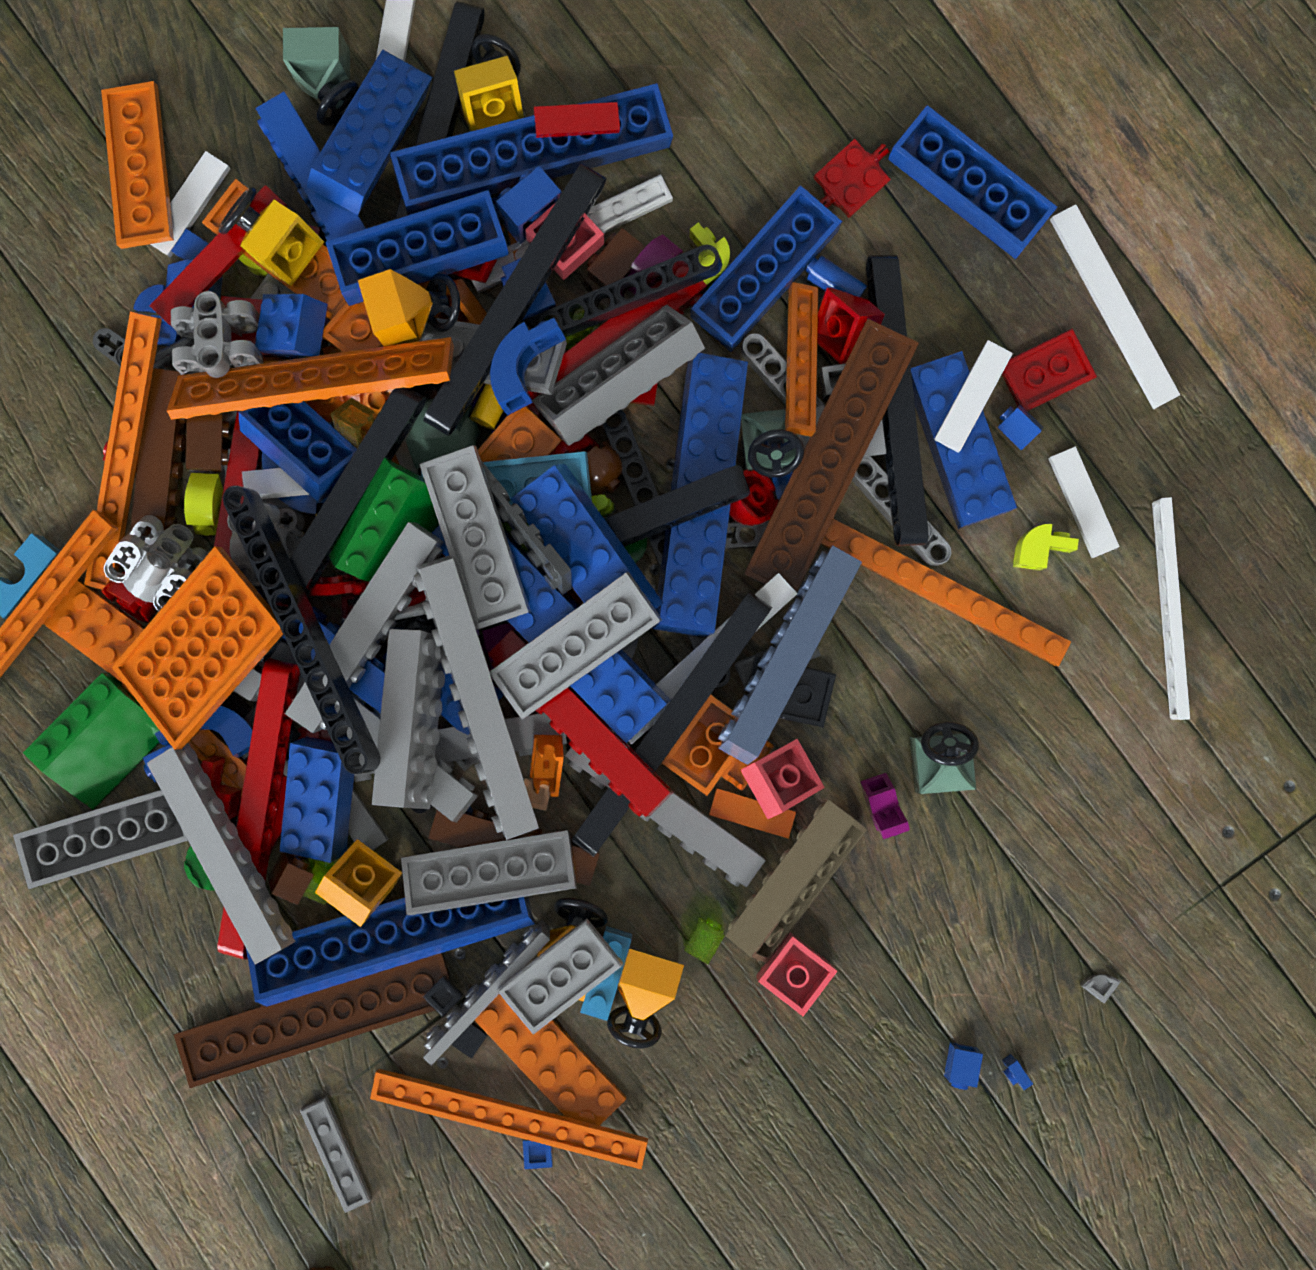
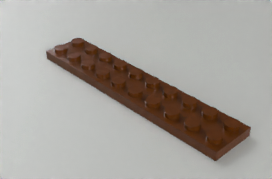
M867 319L816 424V432L810 437L804 449L803 460L794 470L744 573L745 575L767 584L779 573L796 592L798 591L919 342Z
M444 953L271 1006L261 1005L175 1033L174 1038L189 1088L435 1011L423 996L443 976H446L452 982Z

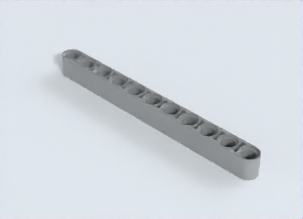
M756 333L748 335L742 345L741 353L743 359L748 362V365L786 406V393L783 387L786 385L787 362L762 335ZM753 343L758 344L761 352L751 354L747 350V346ZM775 364L780 372L771 375L767 373L765 366ZM816 396V407L825 406ZM871 456L863 457L860 465L867 466L870 470V475L864 478L859 476L856 471L852 481L892 525L887 474ZM877 485L887 488V498H880L876 495L875 487ZM927 520V544L911 547L926 564L935 567L947 562L952 552L947 541ZM933 546H937L942 550L943 556L941 560L932 558L930 551Z

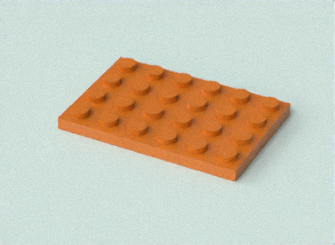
M215 546L112 668L174 750L182 749L279 640L283 633L269 604L222 547Z

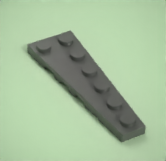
M482 462L501 522L503 524L507 522L512 528L510 533L517 544H524L528 549L527 555L536 568L541 566L546 573L544 578L553 590L557 588L562 595L572 589L571 569L551 544L544 546L540 531L534 524L527 526V519L523 510L516 503L509 504L510 497L507 491Z

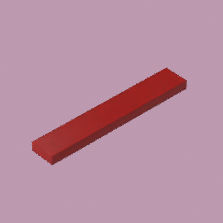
M266 185L256 194L250 204V207L258 213H261L273 200H276L286 208L288 206ZM235 224L227 234L219 233L150 304V307L171 326V310L182 306L192 308L196 297L200 293L208 291L245 252L240 245L246 231Z

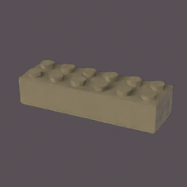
M829 799L825 804L822 803L818 806L813 815L815 818L809 826H804L799 831L796 838L797 842L791 849L788 848L781 855L779 860L781 863L775 871H771L766 875L762 882L763 887L757 894H753L747 900L744 912L741 916L735 917L728 927L729 932L726 934V937L751 958L765 963L770 960L867 831L864 826Z

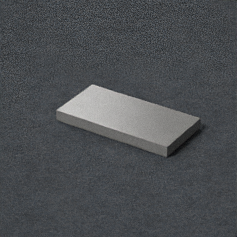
M585 919L499 986L497 992L534 1035L622 967L623 962L589 920Z

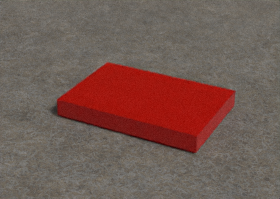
M1073 328L1009 359L1002 373L1017 406L1021 405L1027 412L1097 377Z

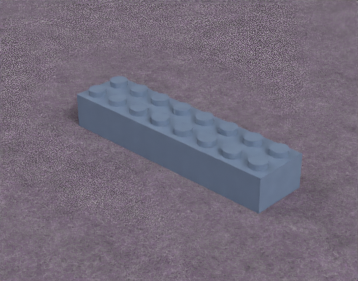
M833 545L827 553L822 551L818 558L814 560L808 571L810 574L797 591L796 596L799 599H795L783 617L787 622L782 623L770 641L774 646L769 647L757 665L761 670H757L754 676H751L744 689L748 692L747 696L743 695L741 700H738L731 713V715L735 716L734 720L730 719L728 724H725L718 737L722 741L718 749L747 765L758 758L862 563L860 560Z

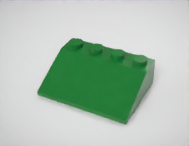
M384 457L329 554V558L335 568L370 582L408 522H416L431 533L439 526L424 478Z
M101 673L23 752L42 773L92 810L143 761V757L149 755L159 744L155 735L156 732L160 731L136 698L121 685L122 682L110 673Z

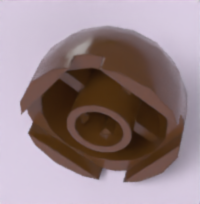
M605 441L602 442L603 448L600 449L598 446H595L587 453L591 496L603 495L606 492L612 494L621 484L619 480L623 469L621 457Z

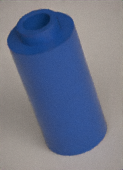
M821 256L819 259L814 257L805 271L809 274L807 280L824 291L827 288H834L861 297L867 288L866 284L824 256Z

